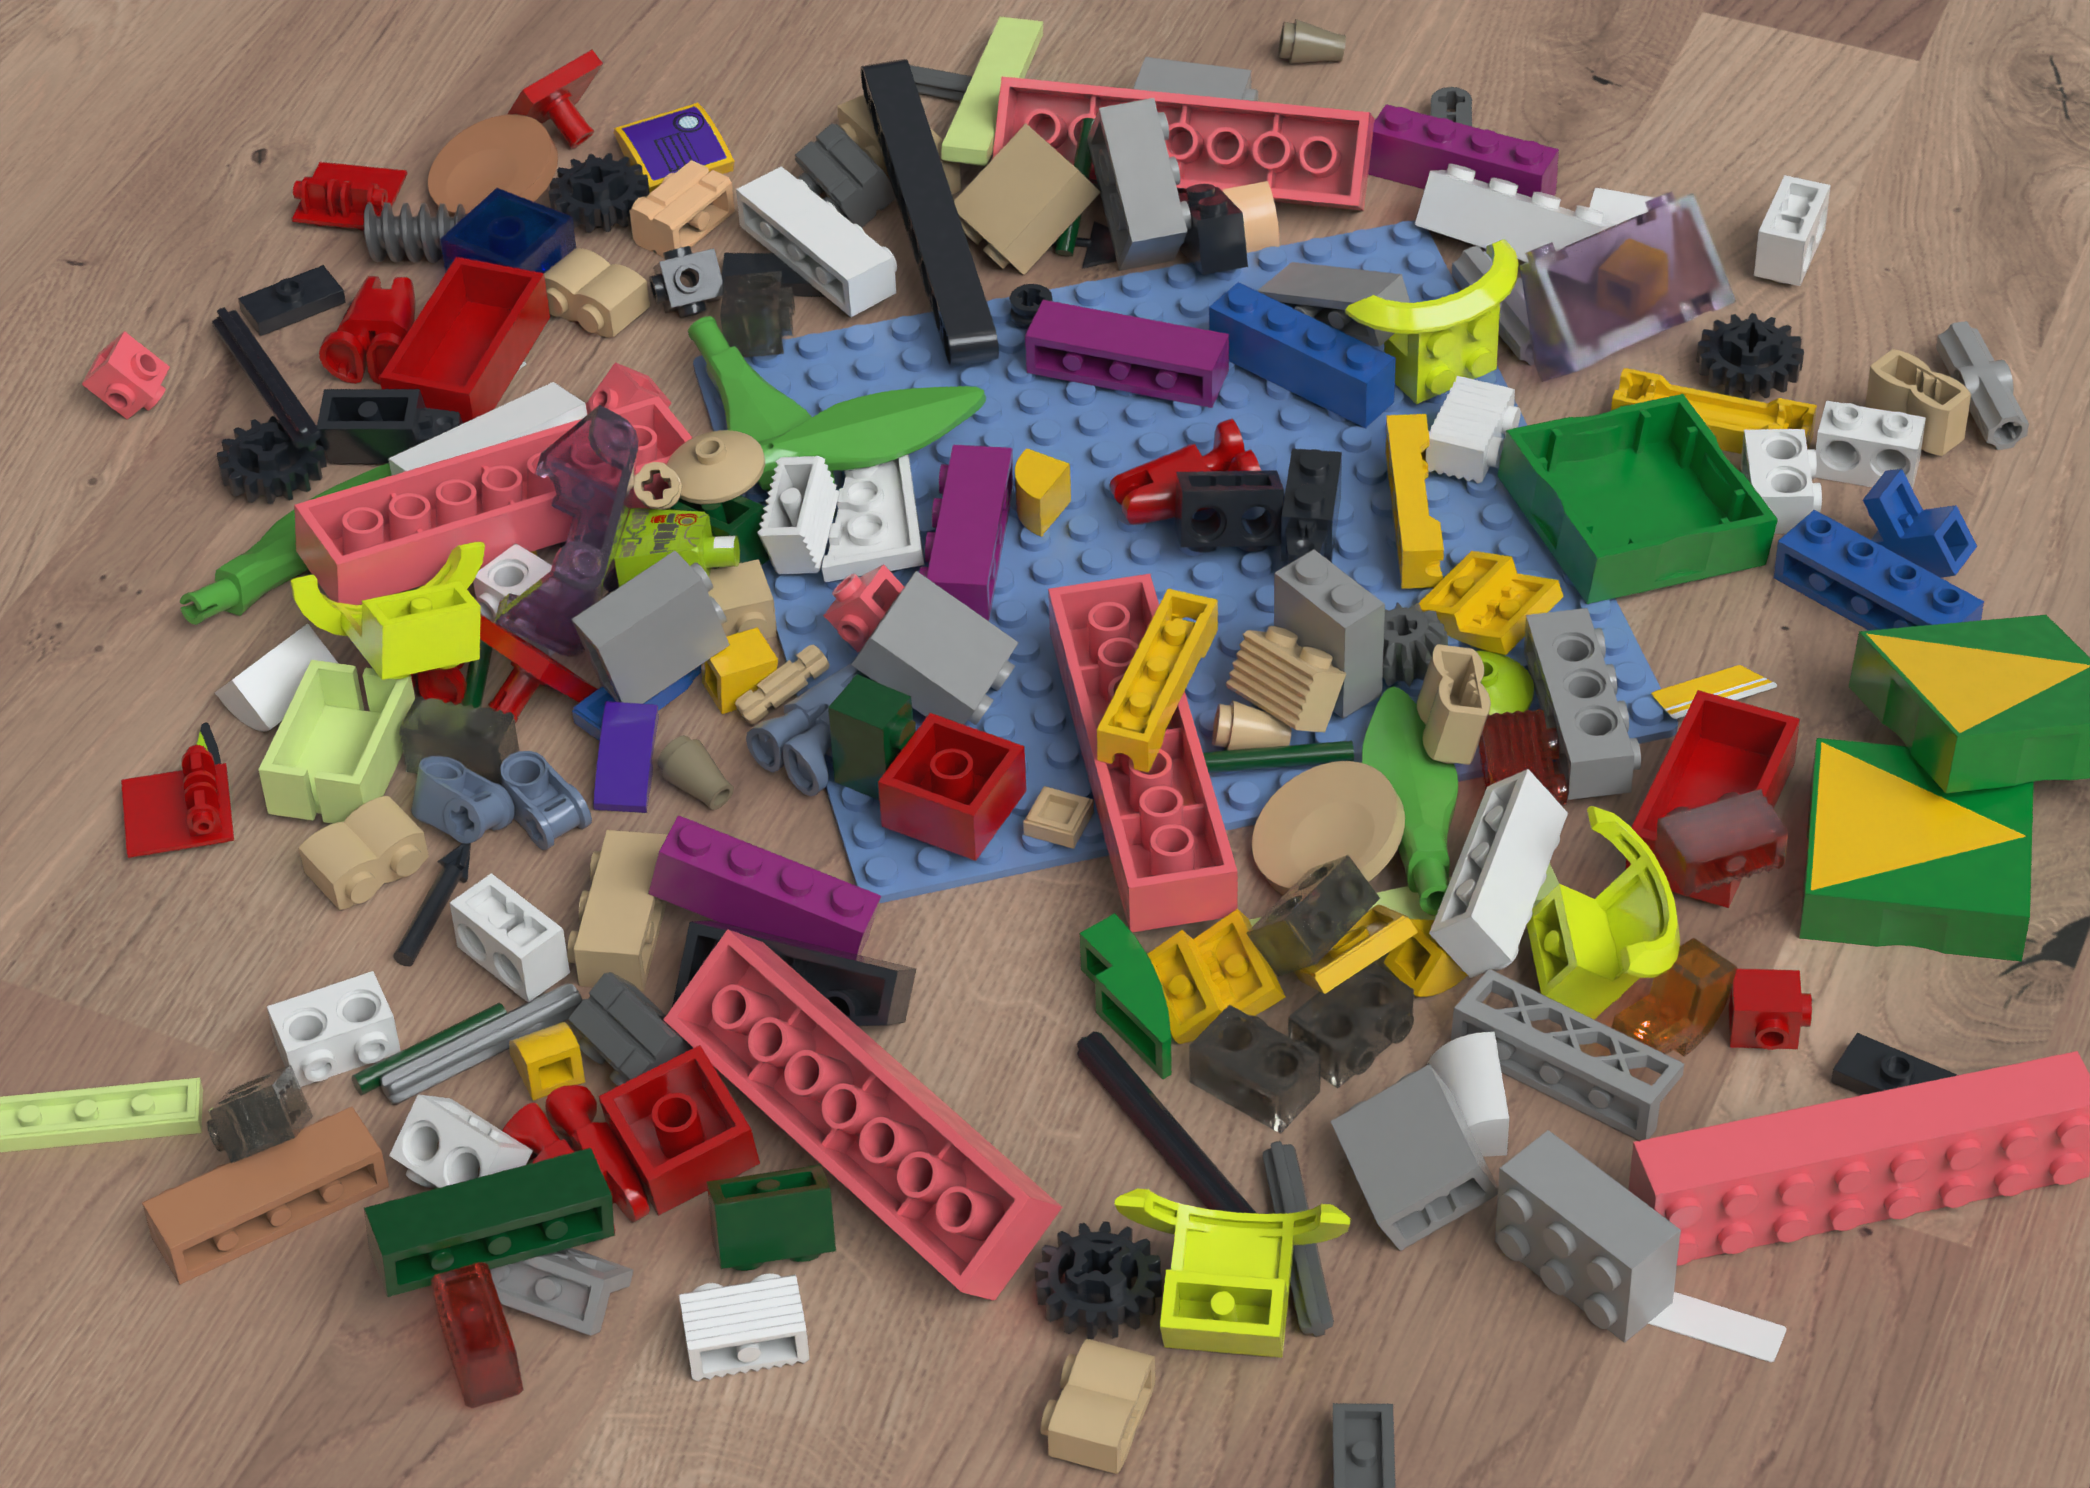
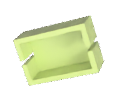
M311 660L258 769L268 814L313 821L316 814L319 813L322 814L323 822L334 824L344 822L352 812L363 804L384 796L419 718L411 675L403 679L382 680L373 668L366 667L362 675L369 711H364L356 666Z

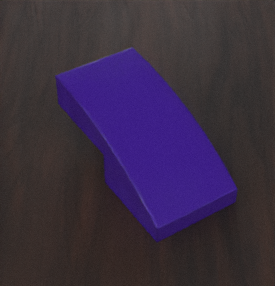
M605 702L596 769L594 810L647 813L653 777L652 757L659 720L658 705Z

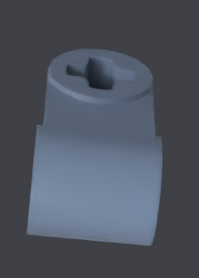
M518 751L504 759L501 764L502 787L512 797L515 807L514 819L524 828L531 840L541 850L551 848L554 845V839L575 827L584 829L592 824L591 813L583 796L573 785L568 784L543 756L532 751Z
M430 756L420 761L411 813L419 821L440 829L464 844L479 840L488 829L500 830L512 822L514 818V803L508 791L501 785L485 779L465 768L459 761L449 757Z

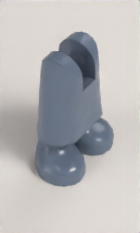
M851 664L840 669L784 705V716L762 721L748 731L746 742L751 755L760 766L770 772L778 771L785 765L788 777L797 789L808 796L817 795L828 783V770L824 756L827 754L833 758L828 707L857 674L870 680L872 679Z

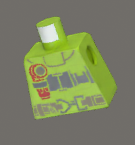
M631 508L614 557L618 584L621 587L673 551H676L690 566L698 563L709 577L711 569L714 567H738L740 547L737 536L713 537L710 517L705 512Z

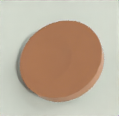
M509 114L485 119L457 134L439 152L428 176L429 193L438 208L440 203L446 204L449 217H454L458 204H462L465 209L466 226H484L506 220L530 206L547 189L558 165L557 148L546 128L531 117Z

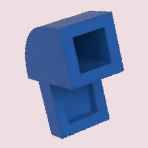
M1902 468L1885 471L1863 499L1868 514L1878 529L1871 540L1940 578L1956 576L1977 548V544L1957 505L1923 510Z

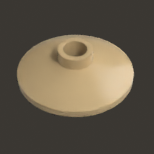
M720 430L701 434L682 444L672 454L667 466L674 470L680 478L682 484L681 499L696 504H716L734 499L751 489L763 474L765 456L761 445L753 437L738 431Z

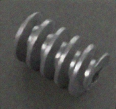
M368 202L364 212V236L373 261L382 262L387 253L393 262H400L404 258L405 253L411 262H419L424 253L427 260L432 263H437L442 253L449 263H452L456 257H460L466 234L465 209L462 204H458L454 217H449L445 203H440L436 217H431L426 203H421L418 216H412L408 203H403L399 216H394L390 203H384L380 216L375 215L371 202Z

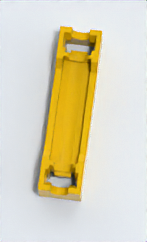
M1623 368L1620 376L1619 390H1615L1612 397L1611 411L1621 406L1684 394L1715 435L1720 449L1742 454L1744 430L1804 429L1807 449L1810 447L1814 434L1817 405L1782 398L1764 403L1671 385L1662 375Z
M1426 414L1386 415L1385 455L1401 589L1435 587L1443 579L1440 568V561L1444 559L1441 523L1429 516L1425 479L1428 478L1426 448L1430 444Z
M1167 589L1097 728L1098 761L1112 764L1115 754L1123 753L1133 760L1135 770L1149 773L1163 744L1166 728L1200 658H1205L1218 631L1217 599ZM1183 618H1192V619H1194L1196 622L1186 621V620H1182V619H1183Z

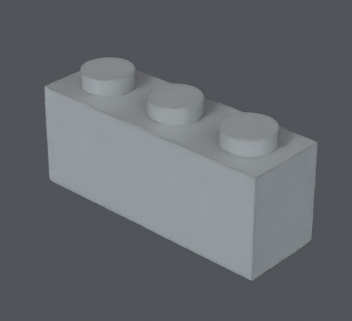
M1291 262L1257 290L1368 345L1379 347L1395 333L1376 330L1356 322L1345 314L1347 306L1372 295L1386 300L1410 303L1402 274Z

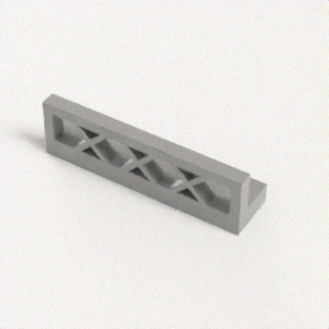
M1491 969L1486 971L1454 1007L1451 1041L1469 1034L1495 1032L1502 1073L1639 1141L1649 1139L1656 1131L1660 1102L1683 1076L1684 1063ZM1491 992H1494L1512 1001L1514 1007L1494 1009L1482 1002ZM1549 1019L1559 1024L1562 1031L1543 1033L1533 1028L1530 1021ZM1598 1043L1608 1048L1611 1055L1592 1057L1582 1052L1579 1045ZM1647 1067L1660 1073L1661 1076L1651 1086L1631 1076L1629 1069Z
M568 1248L442 1283L591 1336L601 1332L610 1293L629 1287L634 1269L574 1248Z

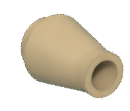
M1232 700L1230 705L1218 704L1212 744L1213 746L1224 747L1225 751L1289 746L1292 727L1269 713Z

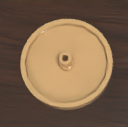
M1352 761L1331 762L1313 767L1284 784L1262 809L1252 836L1254 860L1269 884L1280 894L1288 898L1304 902H1320L1342 897L1371 881L1392 859L1404 833V807L1390 781L1374 767Z

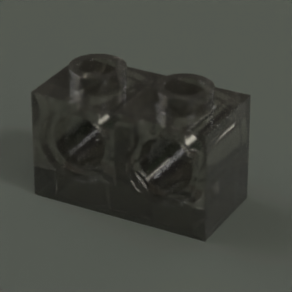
M782 271L725 276L720 318L723 336L729 346H736L744 358L784 354L786 336H793L792 316H795V301L793 288H784Z
M1346 855L1309 869L1246 934L1279 977L1317 964L1371 909L1380 897L1350 856Z
M1371 963L1326 994L1319 991L1288 1017V1054L1336 1088L1341 1087L1355 1074L1361 1075L1366 1072L1374 1062L1375 1057L1392 1043L1397 1044L1403 1041L1410 1033L1414 1024V989L1376 963Z
M1229 1004L1189 1045V1080L1193 1085L1281 1134L1320 1093L1321 1055L1313 1051L1306 1043L1289 1038L1269 1027L1259 1017L1248 1015Z
M290 1064L229 1089L209 1110L212 1119L207 1120V1128L216 1149L219 1152L226 1150L232 1164L294 1139L313 1115Z

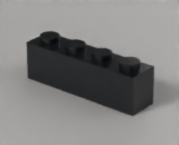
M713 920L689 922L672 1007L727 929L759 940L767 945L857 1026H887L906 1022L917 968Z

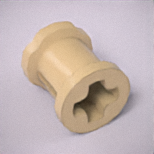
M652 462L645 464L635 476L634 491L638 499L646 507L666 510L678 502L681 496L682 484L676 472L666 464ZM660 473L664 481L672 483L671 488L663 490V498L656 500L650 491H644V486L653 482V474Z

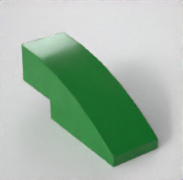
M1114 913L1079 933L1081 971L1095 983L1096 1013L1162 1079H1165L1172 1075L1170 1018L1163 987L1149 956L1135 935Z

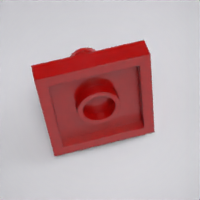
M593 49L524 88L507 115L528 116L541 124L551 119L569 143L568 145L571 149L580 146L595 131L588 125L574 105L579 102L603 65L602 61Z
M481 615L480 639L512 661L510 664L514 667L494 699L488 704L489 707L516 723L519 715L540 684L543 686L547 684L579 703L598 690L533 644Z

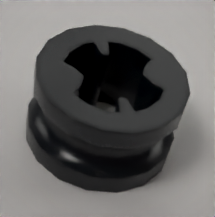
M1024 284L1015 288L1010 295L1011 321L1022 329H1029L1042 301H1053L1051 291L1039 284Z

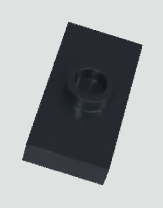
M324 265L291 278H285L276 284L238 298L241 312L260 336L346 303L343 288Z
M1856 1033L1833 1068L1831 1082L1857 1094L1865 1095L1958 1075L1860 1033Z

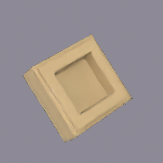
M1044 786L1023 822L1024 835L1074 849L1094 813L1093 799Z

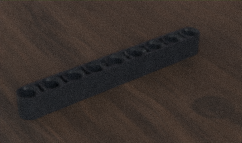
M907 59L861 66L860 74L865 102L950 368L996 360L999 358V346L994 322Z

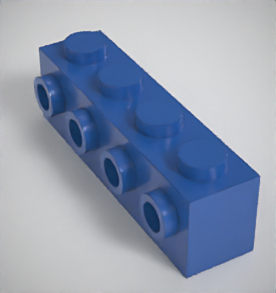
M1239 282L1209 306V330L1229 334V362L1364 428L1368 427L1394 403L1395 357Z
M1813 510L1778 540L1774 579L1868 631L1980 621L1982 619L1983 600L1816 510Z

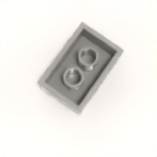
M1154 98L1101 107L1097 112L1087 140L1119 271L1174 261L1181 244L1184 243L1187 230L1191 229L1192 222L1189 206L1186 201L1180 202L1176 185L1180 184V170L1175 156L1169 157L1165 143L1166 140H1169V126L1164 112L1158 113Z
M1549 1130L1500 1167L1495 1242L1507 1257L1523 1263L1541 1277L1545 1285L1552 1292L1564 1295L1581 1308L1593 1324L1601 1329H1608L1624 1343L1673 1303L1681 1229Z

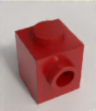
M1732 968L1728 999L1730 1048L1798 1049L1801 1027H1810L1812 1019L1811 993H1801L1800 970Z

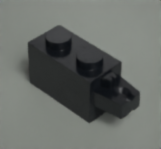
M1212 184L1192 185L1187 188L1186 193L1178 194L1180 202H1187L1192 222L1191 229L1187 230L1184 243L1181 244L1179 249L1202 275L1248 267L1243 212L1219 187H1215Z
M324 389L317 427L321 431L322 437L320 440L324 446L329 463L388 464V458L462 425L463 421L459 412L426 408L420 389Z
M1292 448L1281 521V561H1287V565L1312 550H1316L1332 563L1341 501L1342 452Z

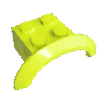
M1502 239L1486 246V253L1493 262L1492 267L1477 282L1457 293L1436 300L1416 303L1391 301L1372 295L1348 305L1345 309V314L1360 324L1376 330L1395 333L1384 342V352L1396 358L1395 384L1416 405L1449 391L1453 387V383L1456 382L1457 376L1476 379L1497 369L1500 303L1511 293L1515 286L1519 268L1516 252L1507 240Z
M473 542L458 545L451 551L446 564L435 577L416 590L362 600V605L338 603L330 600L320 592L317 578L313 574L293 578L290 581L293 599L302 614L318 628L334 635L348 636L382 680L403 679L413 673L437 668H454L461 663L480 659L481 606L467 589L475 580L483 563L485 544L483 542Z
M1589 806L1587 812L1591 829L1608 839L1627 858L1631 865L1595 899L1562 884H1558L1532 909V917L1526 925L1541 994L1595 1020L1639 978H1654L1667 972L1678 958L1680 934L1675 900L1667 877L1654 853L1641 837L1617 815L1594 806Z
M1138 1188L1120 1195L1115 1199L1114 1203L1118 1212L1128 1219L1148 1228L1175 1235L1171 1270L1166 1269L1160 1321L1164 1348L1283 1358L1293 1246L1319 1243L1338 1238L1348 1232L1350 1226V1218L1347 1214L1332 1204H1320L1313 1209L1296 1213H1236L1180 1204L1158 1196L1149 1189Z

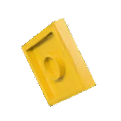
M1376 905L1292 960L1290 966L1299 981L1326 994L1418 932L1408 916L1385 906Z

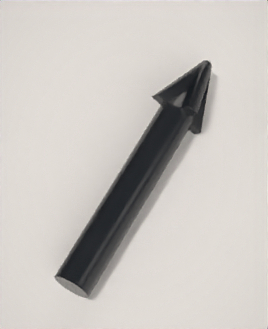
M462 843L437 861L443 867L393 954L395 961L400 965L407 967L413 965L458 882H467L471 843Z

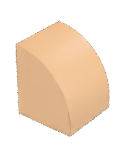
M1268 181L1223 189V192L1243 212L1247 253L1260 251L1266 247H1279L1278 219Z

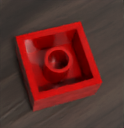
M930 713L878 781L882 827L976 861L1027 791L1025 746Z
M701 1045L598 1096L605 1120L628 1156L644 1192L658 1216L706 1192L707 1181L733 1178L760 1164L752 1129Z

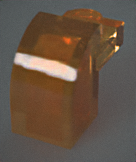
M1692 938L1679 946L1678 958L1667 972L1654 977L1650 994L1615 1015L1611 1028L1664 1054L1675 1050L1685 1057L1704 1040L1721 1016L1731 992L1737 966L1697 939Z

